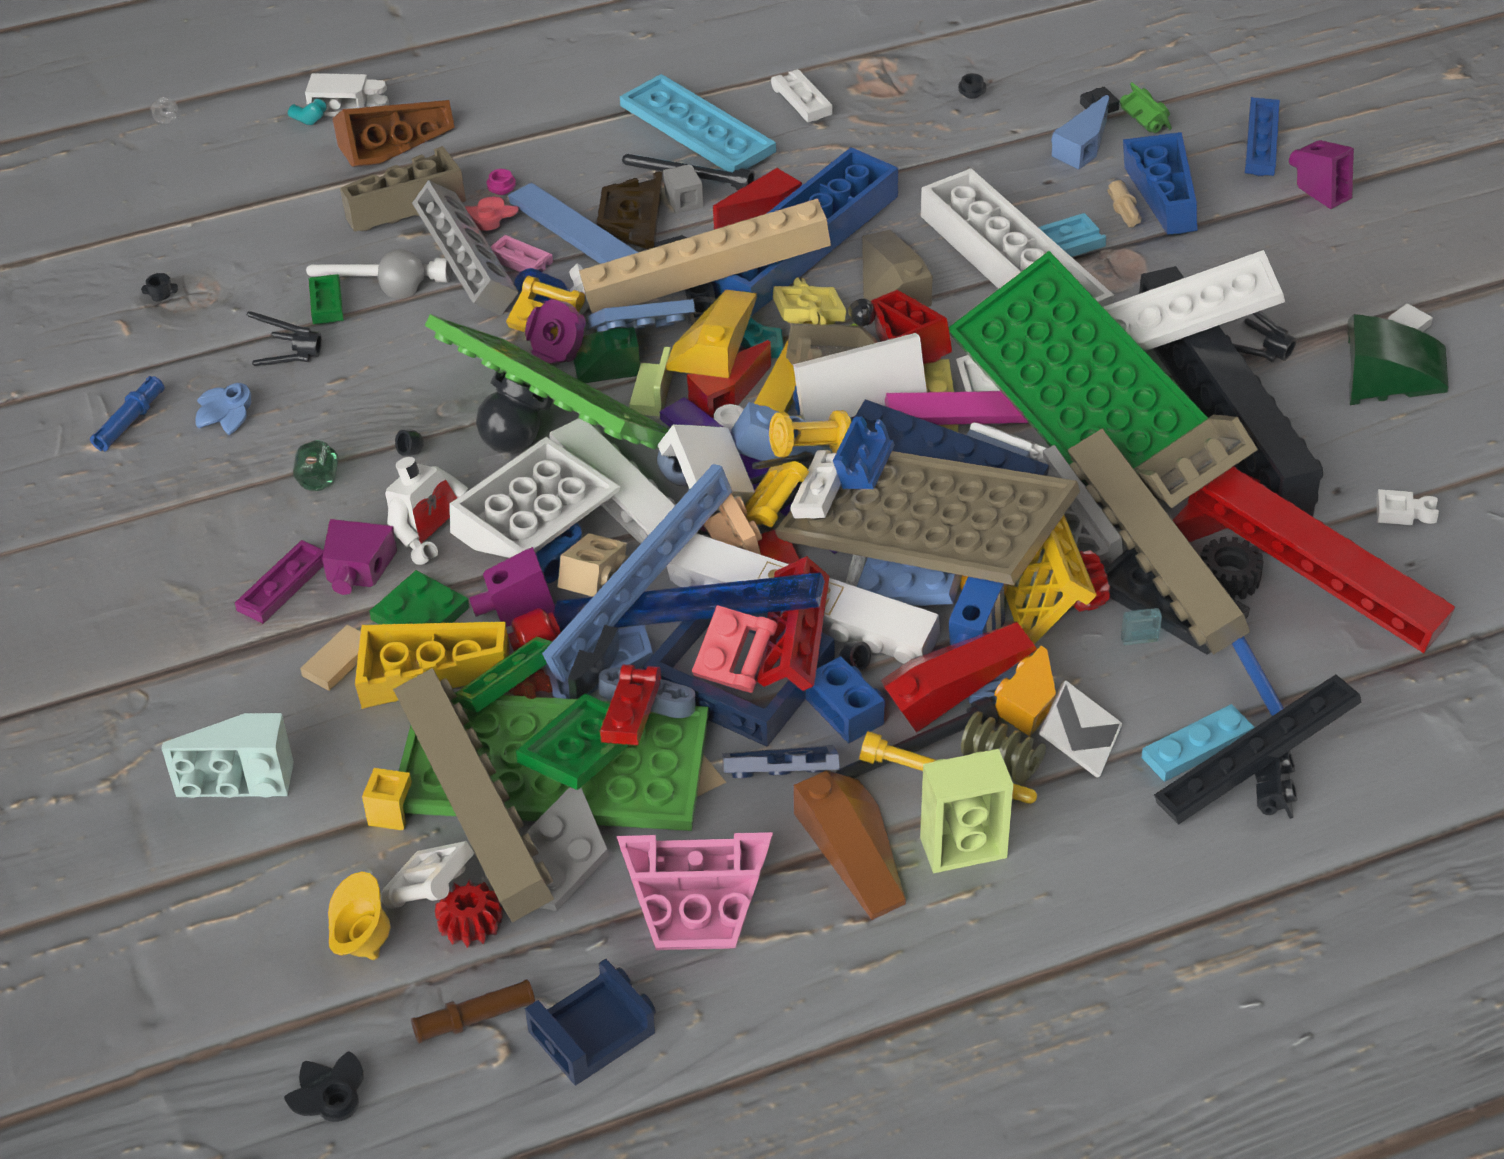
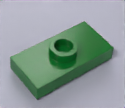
M339 274L308 278L313 324L344 321Z

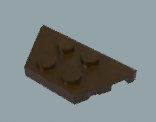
M663 172L653 173L654 179L640 183L637 178H633L620 184L615 183L602 187L597 226L619 240L646 249L654 248L663 186Z

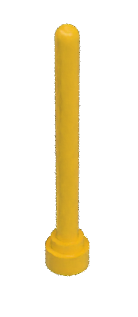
M870 731L866 733L859 760L872 764L875 761L882 763L884 759L923 771V764L936 761V759L890 746L888 741L882 739V735ZM1013 783L1012 799L1032 804L1037 800L1035 790Z

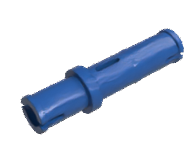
M148 376L146 381L136 391H131L125 397L123 405L90 437L92 445L96 449L106 452L139 415L147 413L151 402L165 389L162 381L155 376Z

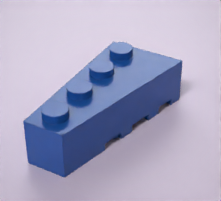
M1182 132L1123 139L1124 168L1167 235L1198 231L1197 201Z

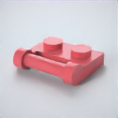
M717 605L692 673L699 678L753 693L757 683L754 679L768 640L770 636L775 635L778 624L765 617H755ZM749 630L756 631L741 673L734 674V669Z

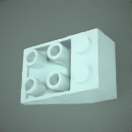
M244 713L168 740L162 744V752L176 797L231 798L288 795L294 761L282 713Z

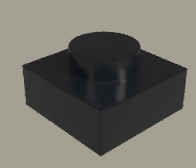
M1106 87L1096 88L1080 96V104L1087 109L1092 103L1108 95V113L1119 110L1120 100Z

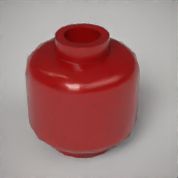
M537 608L512 620L513 632L508 633V639L515 652L536 636L553 642L561 631L552 612L547 614L543 609Z

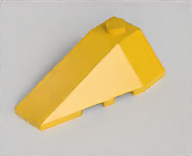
M725 290L673 345L666 363V370L729 378L757 299V293Z

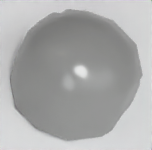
M402 249L388 252L379 263L378 280L380 288L389 297L402 299L413 296L419 283L424 280L422 260L413 252Z

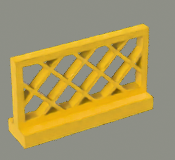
M1064 515L1022 573L1018 587L1008 584V590L1005 594L1014 622H1018L1034 645L1077 600L1088 605L1096 596ZM1045 549L1041 563H1037L1041 550ZM1053 570L1049 584H1045L1049 571ZM1034 572H1038L1034 585L1030 586ZM1058 592H1062L1063 597L1054 605ZM1042 593H1046L1042 607H1038ZM1030 594L1026 608L1022 609L1026 595ZM1038 616L1036 625L1031 629L1034 617Z

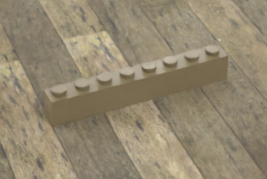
M1100 429L1068 449L1073 461L1069 466L1080 481L1085 480L1088 484L1085 488L1097 504L1101 502L1105 507L1102 511L1111 524L1119 526L1121 531L1118 533L1122 537V541L1127 549L1135 548L1139 553L1135 557L1146 574L1152 571L1156 576L1153 582L1163 597L1170 595L1174 601L1170 605L1182 622L1187 619L1192 625L1188 629L1199 646L1206 644L1214 655L1237 639L1250 633L1242 611L1105 431Z
M433 668L394 688L393 690L491 886L512 923L554 900L547 886L554 881L543 861L535 863L533 857L539 854L528 833L521 836L518 829L524 827V824L515 807L512 806L507 809L504 802L510 800V797L500 779L495 782L492 781L490 776L497 772L486 753L479 756L477 750L483 746L473 727L468 730L465 729L464 725L470 721L459 702L455 705L452 704L451 700L457 696L447 678L440 681Z

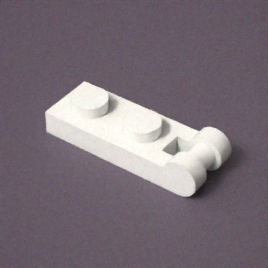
M800 70L790 71L786 76L777 75L771 78L773 90L776 93L780 92L807 122L817 121L832 115V104Z
M818 450L808 469L809 474L802 482L790 507L794 518L816 519L826 517L841 484L833 463L836 453H831L830 450Z

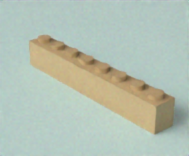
M814 199L579 270L591 313L593 314L604 308L636 305L831 246L827 219L819 200Z

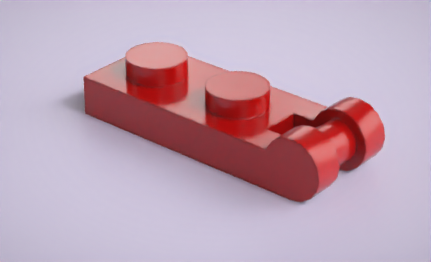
M623 664L621 666L620 679L600 729L601 742L628 745L639 744L660 685V667L648 666L645 670L636 669L635 665Z

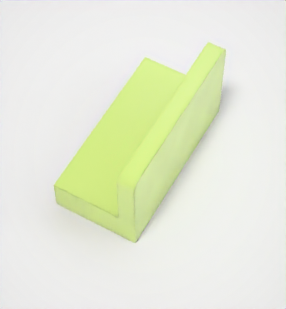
M664 347L660 364H640L629 407L643 415L660 417L659 411L664 409L673 376L672 371L666 370L671 347Z

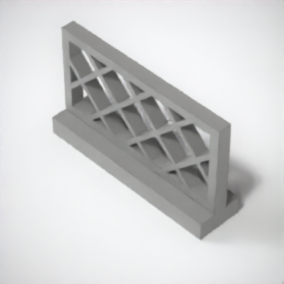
M1053 445L1042 450L1043 458L1037 461L1049 465L1047 476L1076 480L1078 482L1080 492L1064 514L1066 519L1077 521L1079 524L1077 532L1071 531L1077 548L1079 542L1094 545L1097 549L1094 553L1099 556L1100 562L1107 559L1111 564L1123 553L1122 537L1056 446ZM1045 549L1041 550L1040 555L1044 554ZM1039 556L1037 563H1041V556ZM1049 571V574H1048V577H1049V578H1051L1052 573H1053V572H1051V571Z

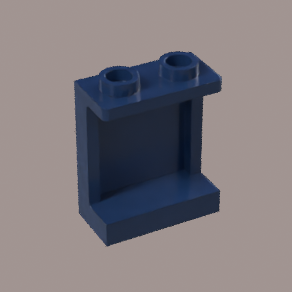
M607 959L599 962L600 975L549 1009H546L539 1000L525 1008L528 1032L575 1086L655 1034L654 1015L656 1010L652 1001L644 993L639 995L632 987L626 972L620 967L615 969Z

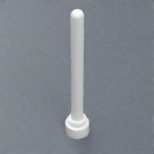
M435 258L429 264H423L424 276L435 279V282L450 281L451 266L446 258ZM311 264L307 267L306 272L312 277L339 274V276H378L379 264Z

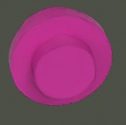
M506 169L492 171L487 179L488 190L497 195H506L516 187L515 178Z

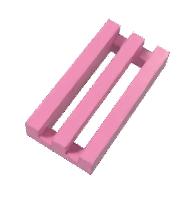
M504 235L490 247L501 265L528 276L537 277L538 271L543 272L546 269V265L550 266L553 263L552 254L507 235Z

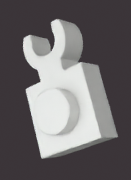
M1378 489L1376 497L1377 522L1413 525V520L1419 519L1421 522L1428 524L1437 523L1439 510H1436L1438 498L1424 496L1420 499H1413V492Z

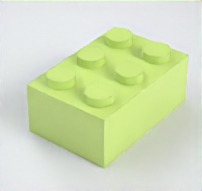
M999 749L975 752L970 755L950 759H939L923 764L920 839L933 873L1007 858L1013 782Z

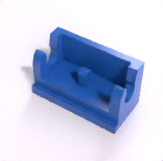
M863 416L853 418L833 458V463L843 489L875 488L895 445L894 441L890 440L886 427L880 419H877L875 423L877 432H872L867 428V423Z

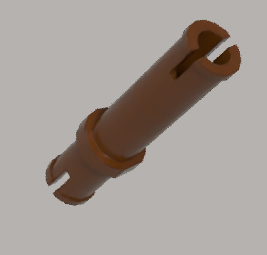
M525 979L517 984L488 992L455 1004L454 1001L445 1003V1008L416 1018L413 1017L411 1018L413 1032L419 1044L452 1031L456 1035L462 1033L464 1027L531 1005L535 1002V996L529 980Z

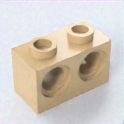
M588 533L561 555L558 588L593 597L628 559V556L625 555L627 543Z

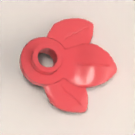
M494 196L481 199L477 206H465L478 229L483 231L498 228L501 219L512 217L519 212L518 206H505L502 198Z

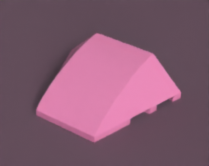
M773 832L734 833V839L656 841V835L617 836L655 949L736 948Z

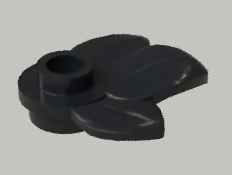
M350 1051L338 1059L333 1069L315 1062L304 1061L299 1074L301 1088L285 1095V1102L294 1113L302 1116L320 1115L325 1120L331 1122L346 1120L356 1112L359 1105L357 1089L364 1079L362 1065L358 1058ZM338 1101H342V1102H343V1103L338 1104V1105H333L334 1103H336V1102H338Z

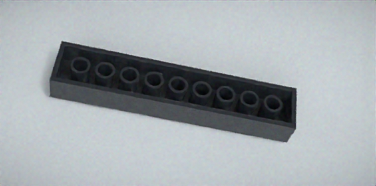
M1176 266L1141 274L1139 294L1186 277L1181 274ZM1218 325L1153 348L1180 389L1208 418L1212 415L1238 417L1258 450L1234 467L1260 480V483L1313 517L1315 505L1318 503L1320 480L1323 478L1322 464L1311 454L1305 440L1298 436L1289 418L1284 416L1277 407L1274 397L1269 395L1264 389L1260 378L1251 371L1245 357L1238 353L1229 335H1225Z

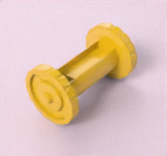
M836 410L832 412L828 421L792 422L787 413L777 412L772 416L769 426L771 449L777 457L789 456L794 446L829 445L832 452L836 453L851 424V419L846 411ZM794 430L798 431L796 438H794Z

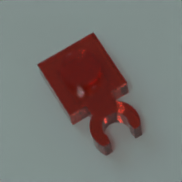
M539 669L507 692L514 696H525L528 699L536 698L535 692L546 691L550 693L553 692L550 676L545 675L544 670Z

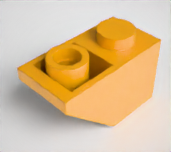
M1040 646L1032 656L1028 655L1021 660L1016 668V674L1011 679L1004 678L994 693V696L997 697L995 708L998 716L1028 736H1031L1046 719L1056 695L1046 648Z

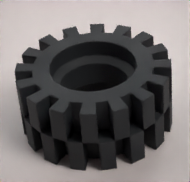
M1220 537L1219 543L1213 539L1209 545L1206 544L1203 547L1200 558L1230 597L1235 599V595H1238L1240 600L1246 598L1247 593L1252 596L1260 586L1264 564L1262 553H1258L1259 549L1255 545L1249 548L1250 542L1245 539L1242 544L1238 543V537H1232V541H1227L1226 537ZM1222 566H1232V567H1236V568H1238V569H1240V570H1239V571H1229V570L1223 569V568H1221V567H1222Z

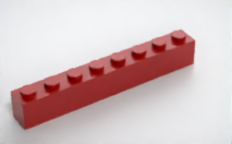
M1233 466L1189 496L1188 503L1422 653L1427 651L1447 627L1455 609L1454 605L1415 582L1411 577L1388 565L1381 558L1361 548L1352 540L1345 538L1326 526L1322 521L1299 509L1293 503L1283 499L1263 484L1256 482Z

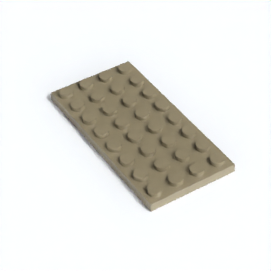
M892 451L874 489H843L840 484L825 518H794L790 511L775 529V532L779 539L790 543L1015 585L1077 497L1080 489L1076 480Z

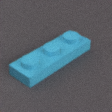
M1230 704L1144 747L1141 758L1165 782L1201 764L1255 727Z

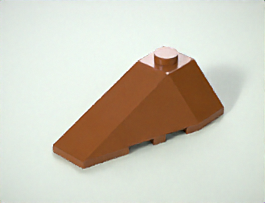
M449 100L342 109L332 118L338 147L352 167L381 164L455 128Z
M828 770L794 784V815L871 920L905 905V895L879 805L858 779Z

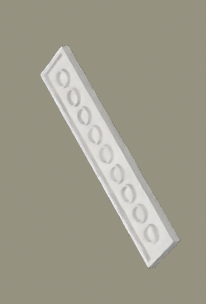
M1262 250L1104 306L1103 308L1144 351L1284 303L1285 299L1265 251ZM969 355L956 359L966 392L1000 391Z

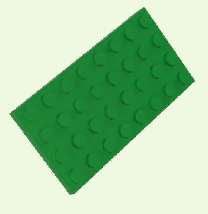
M1050 251L949 327V334L1046 443L1050 447L1056 446L1069 465L1073 461L1068 449L1100 429L1105 431L1134 469L1208 419ZM1085 480L1081 481L1085 486H1088Z

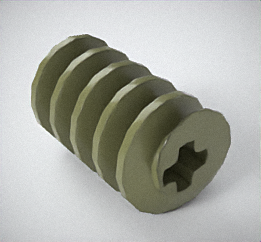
M977 711L968 721L962 736L961 752L963 756L980 751L985 752L999 749L1009 775L1012 776L1014 782L1022 784L1031 778L1043 761L1046 753L1045 743H1041L1033 750V737H1027L1021 744L1019 743L1021 731L1015 730L1007 737V724H1001L995 731V718L989 717L984 724H981L983 712Z

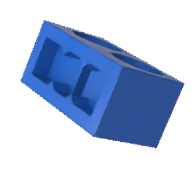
M840 656L816 669L814 686L806 689V700L848 744L866 735L867 731L871 732L884 725V708L886 706L884 696L877 688H872L863 679L861 672L855 666L851 667Z

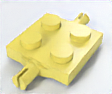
M799 277L793 281V286L773 287V300L783 321L795 324L812 321V324L832 325L835 321L845 322L846 309L834 287L809 286L802 277L801 281Z

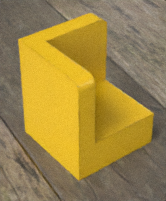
M373 768L362 795L368 826L404 830L406 820L403 804L412 784L410 773Z

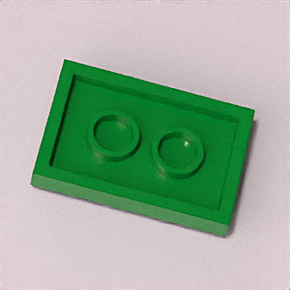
M584 694L517 749L516 757L517 763L578 790L629 745L601 742L600 729L610 704Z

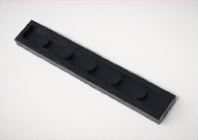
M1335 674L1154 794L1156 803L1179 825L1362 703L1360 694Z

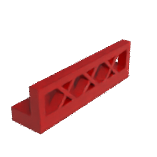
M808 556L774 573L767 618L775 621L778 627L775 635L770 636L759 664L757 682L763 687L785 677L802 691L814 686L830 576ZM794 577L785 588L786 580ZM790 601L789 606L786 608V610H785V611L782 613V615H781V611L784 609V607H785V606L788 604V602ZM785 629V633L782 635V637H781V638L779 639V641L776 643L777 638L780 636V634H781V633L783 632V630ZM781 656L780 666L772 669L773 665Z

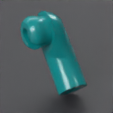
M315 99L313 103H309L305 108L293 104L288 110V116L306 125H313L323 117V113L327 110V105L321 99Z

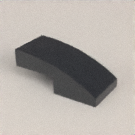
M604 625L594 652L579 650L568 677L570 699H579L584 694L590 692L599 683V673L611 667L619 651L618 628Z

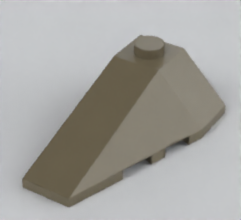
M891 230L863 235V299L871 302L875 298L899 290L927 307L932 306L933 276L923 259Z

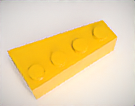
M505 622L361 625L355 687L361 708L364 709L399 701L393 689L433 668L440 681L447 678L452 688L466 686L509 656L510 644Z

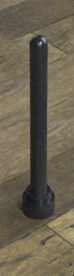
M625 154L622 157V162L625 165L662 172L666 169L688 165L632 154ZM692 165L699 178L730 183L737 191L755 180V173L752 169L740 168L739 170L729 172Z
M985 696L972 702L971 707L966 710L967 713L892 746L915 752L965 730L968 721L977 711L983 712L981 724H984L989 717L995 718V724H997L999 721L998 713L990 698ZM883 759L882 763L875 761L872 764L858 760L840 768L836 773L856 778L891 761Z

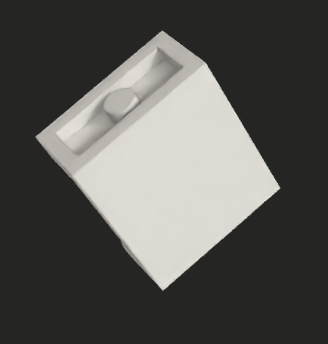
M673 424L659 442L658 447L662 456H677L689 489L692 488L712 464L723 467L734 498L740 497L745 505L755 491L728 427Z

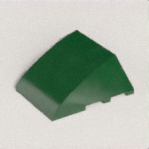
M1353 314L1348 319V343L1350 344L1351 356L1350 405L1360 404L1361 399L1377 397L1378 401H1387L1389 395L1396 394L1417 397L1448 392L1446 346L1439 340L1418 329L1388 319Z

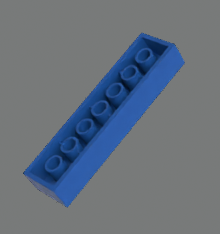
M850 147L768 212H775L818 199L827 219L831 246L712 281L715 299H718L725 290L757 293V299L751 316H753L773 299L774 286L791 285L796 278L802 276L898 197V167Z

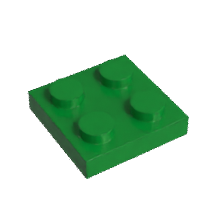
M415 570L369 612L371 620L379 625L453 623L470 606L467 597Z

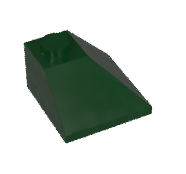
M634 327L616 328L583 336L582 344L573 360L577 379L584 383L637 376L640 368V359Z

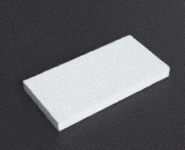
M916 333L793 364L801 419L805 421H828L832 412L836 410H844L848 413L849 417H854L865 399L885 406L886 393L927 392L920 336Z

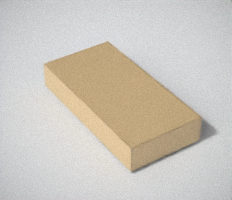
M346 625L300 668L302 677L330 691L357 665L361 631Z

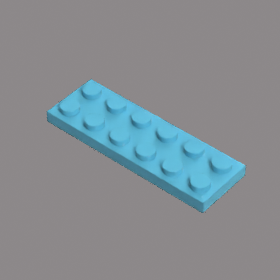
M662 74L620 96L621 107L725 171L733 172L740 168L748 169L776 153V142Z

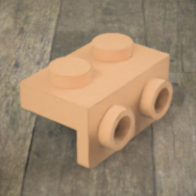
M731 493L719 506L720 513L711 516L704 523V527L710 538L760 555L757 542L762 539L760 531L754 521H747L745 516L748 514L740 497L734 498Z

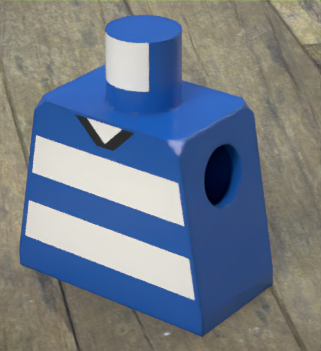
M973 577L967 578L949 619L950 645L1003 626L1005 622L1004 583Z

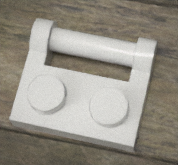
M467 841L417 851L384 887L381 894L383 904L387 908L392 909L402 907L405 902L427 898L428 900L436 901L444 899L449 893L448 883L465 871L466 867L464 865L475 852Z

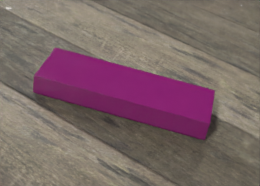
M301 540L235 602L236 610L264 624L324 566L323 549Z

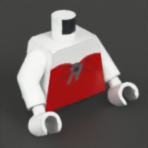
M405 457L396 463L400 477L386 489L385 494L388 503L387 524L388 526H393V532L397 539L407 548L411 547L413 549L411 552L412 561L415 564L423 565L429 559L438 555V549L435 544L424 541L450 518V503L466 493L469 488L437 466L417 464L413 457Z

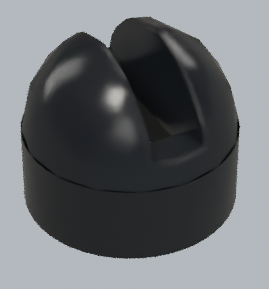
M858 299L849 307V316L858 326H868L875 320V309L869 300ZM862 309H866V316H863Z
M403 429L396 435L395 447L402 456L415 455L424 446L423 437L415 430Z
M850 641L841 648L839 656L851 667L855 666L858 670H863L870 663L871 650L865 642Z

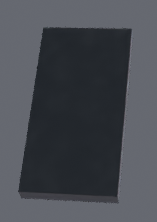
M1135 548L1127 549L1104 569L1110 586L1109 598L1204 654L1208 655L1211 652L1206 644L1199 646L1188 629L1192 626L1186 619L1181 622L1170 605V603L1174 602L1170 595L1163 597L1153 582V579L1156 578L1153 572L1150 571L1146 574L1135 557L1139 554ZM1232 598L1246 619L1249 616L1250 608Z

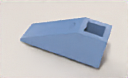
M1108 95L1092 103L1090 107L1074 116L1069 122L1053 132L1051 139L1052 157L1078 170L1097 157L1107 122Z
M748 402L731 429L732 438L739 454L761 461L781 458L774 455L769 441L771 418L778 411L767 406ZM789 415L792 422H808L797 416ZM794 430V438H796L798 431ZM829 445L794 446L789 456L797 455L804 451L811 452L814 456L818 450H830L831 453L833 452Z

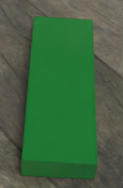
M536 636L455 693L457 696L455 698L456 702H459L463 708L478 713L546 665L547 662L542 653L549 647L552 641Z

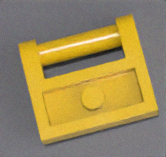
M527 276L523 282L522 292L506 323L509 328L525 332L526 322L532 310L544 304L533 300L536 294L567 302L573 305L578 313L583 307L585 294L577 290L572 292L541 283L536 277ZM558 327L551 328L550 333L554 335L553 340L558 335Z
M796 461L771 467L755 489L754 494L745 504L748 514L745 516L747 521H754L756 525L764 524L772 527L778 519L777 513L798 482H803L809 474L808 469Z

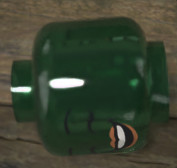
M314 440L301 445L296 451L293 466L295 480L301 487L309 491H321L325 487H329L336 477L339 458L337 452L326 442Z

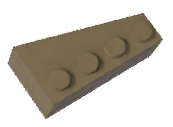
M441 146L434 149L435 155L427 158L422 154L412 158V164L405 167H399L398 165L389 167L385 175L381 177L372 174L340 187L346 220L355 232L367 231L374 226L385 223H397L403 218L414 215L420 216L412 202L428 180L455 192L461 202H465L466 197L461 169L446 149Z

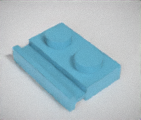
M1085 213L1038 227L1071 257L1106 246V236L1099 233L1100 229Z

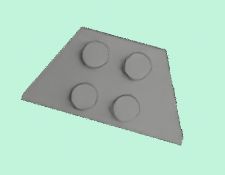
M569 787L523 834H529L539 854L533 857L535 863L543 861L554 881L547 885L554 900L540 908L557 911L609 857L607 847L582 788L575 790ZM486 874L474 885L477 886L485 882L489 887V891H494Z

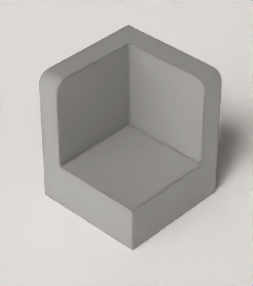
M691 164L663 170L665 195L675 214L703 208L702 182Z

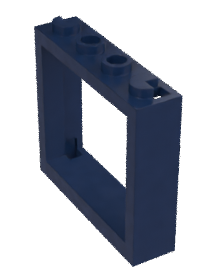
M712 587L646 662L643 669L646 670L648 666L660 667L662 680L684 685L695 691V706L708 707L709 721L768 747L805 701L806 690L802 691L788 680L764 709L673 668L709 627L717 605L755 617L767 618L768 616L766 608L741 599L732 593ZM784 629L783 632L780 634V636L777 638L776 643L779 641V639H780V638L782 637V635L785 633V629ZM749 630L750 633L756 634V631ZM823 632L821 633L817 668L835 659V639Z

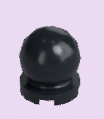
M495 371L490 383L496 387V392L488 395L478 408L476 418L478 433L483 442L494 451L505 454L518 453L529 447L537 437L541 424L539 411L541 409L550 410L554 399L541 397L529 390L530 386L527 384H518L506 378L505 372Z

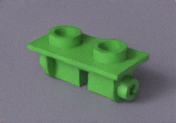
M1131 82L1130 85L1133 92L1121 97V108L1133 119L1136 117L1137 122L1148 132L1157 133L1163 125L1171 130L1172 127L1168 119L1170 112L1162 102H1155L1147 89H1140Z

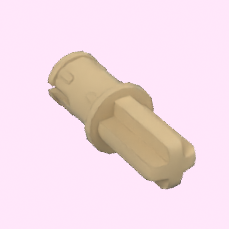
M1121 180L1113 181L1108 186L1110 189H1107L1114 202L1113 208L1116 213L1121 214L1128 227L1133 228L1136 224L1141 223L1142 220L1136 208V198L1128 192L1125 182Z

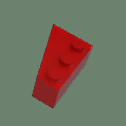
M899 290L871 300L876 313L874 320L876 334L880 342L913 333L920 336L923 364L937 362L942 356L952 353L948 321L945 316Z

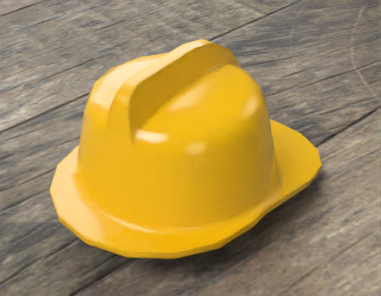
M361 871L348 876L335 889L328 911L329 948L336 955L351 954L358 957H367L371 960L377 959L380 947L388 938L391 929L390 920L381 907L378 880L371 873Z

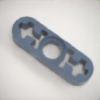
M608 668L599 673V694L602 697L612 700L620 679L621 668ZM661 679L651 712L672 718L691 716L695 712V691L690 687Z

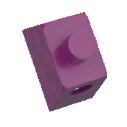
M1319 140L1301 149H1296L1291 153L1289 164L1297 168V185L1299 189L1330 209L1352 199L1354 148Z
M330 519L323 550V565L326 579L332 583V588L335 592L347 595L351 593L354 585L363 587L375 586L397 552L393 526Z
M533 547L485 570L483 576L488 590L469 597L476 617L496 610L500 622H505L506 627L511 626V622L515 617L537 608L543 609L547 614L550 612L553 615L558 614Z

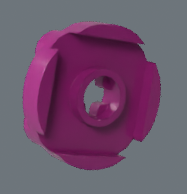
M559 300L545 301L546 303L541 307H535L526 322V340L530 341L533 349L530 351L534 356L547 363L571 362L575 359L582 344L586 320L573 305ZM558 327V335L553 340L554 335L550 333L551 328Z

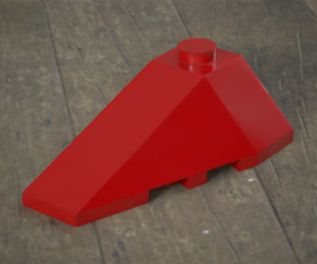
M1018 622L911 659L880 681L917 733L1036 651L1037 648Z

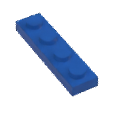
M1251 97L1245 173L1254 174L1256 176H1274L1280 100Z

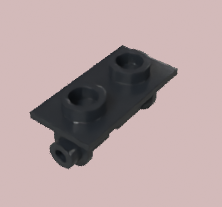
M1290 751L1255 773V778L1258 782L1256 784L1257 807L1265 815H1273L1277 810L1285 809L1289 818H1293L1292 802L1297 801V792L1293 780L1290 779V773L1295 772V765Z

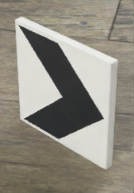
M1065 680L1060 686L1039 734L1098 778L1101 776L1122 722Z

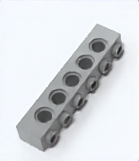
M428 180L412 204L473 304L502 315L518 294L517 288L457 194Z

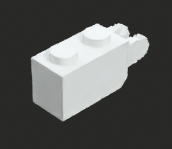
M312 73L305 91L307 105L313 103L315 99H321L326 103L327 110L323 113V116H336L342 109L389 105L388 97L379 95L387 90L385 81L368 80L365 74Z

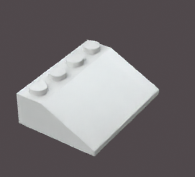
M545 437L450 503V533L472 549L511 558L531 547L534 548L536 553L618 493L620 486L548 437Z

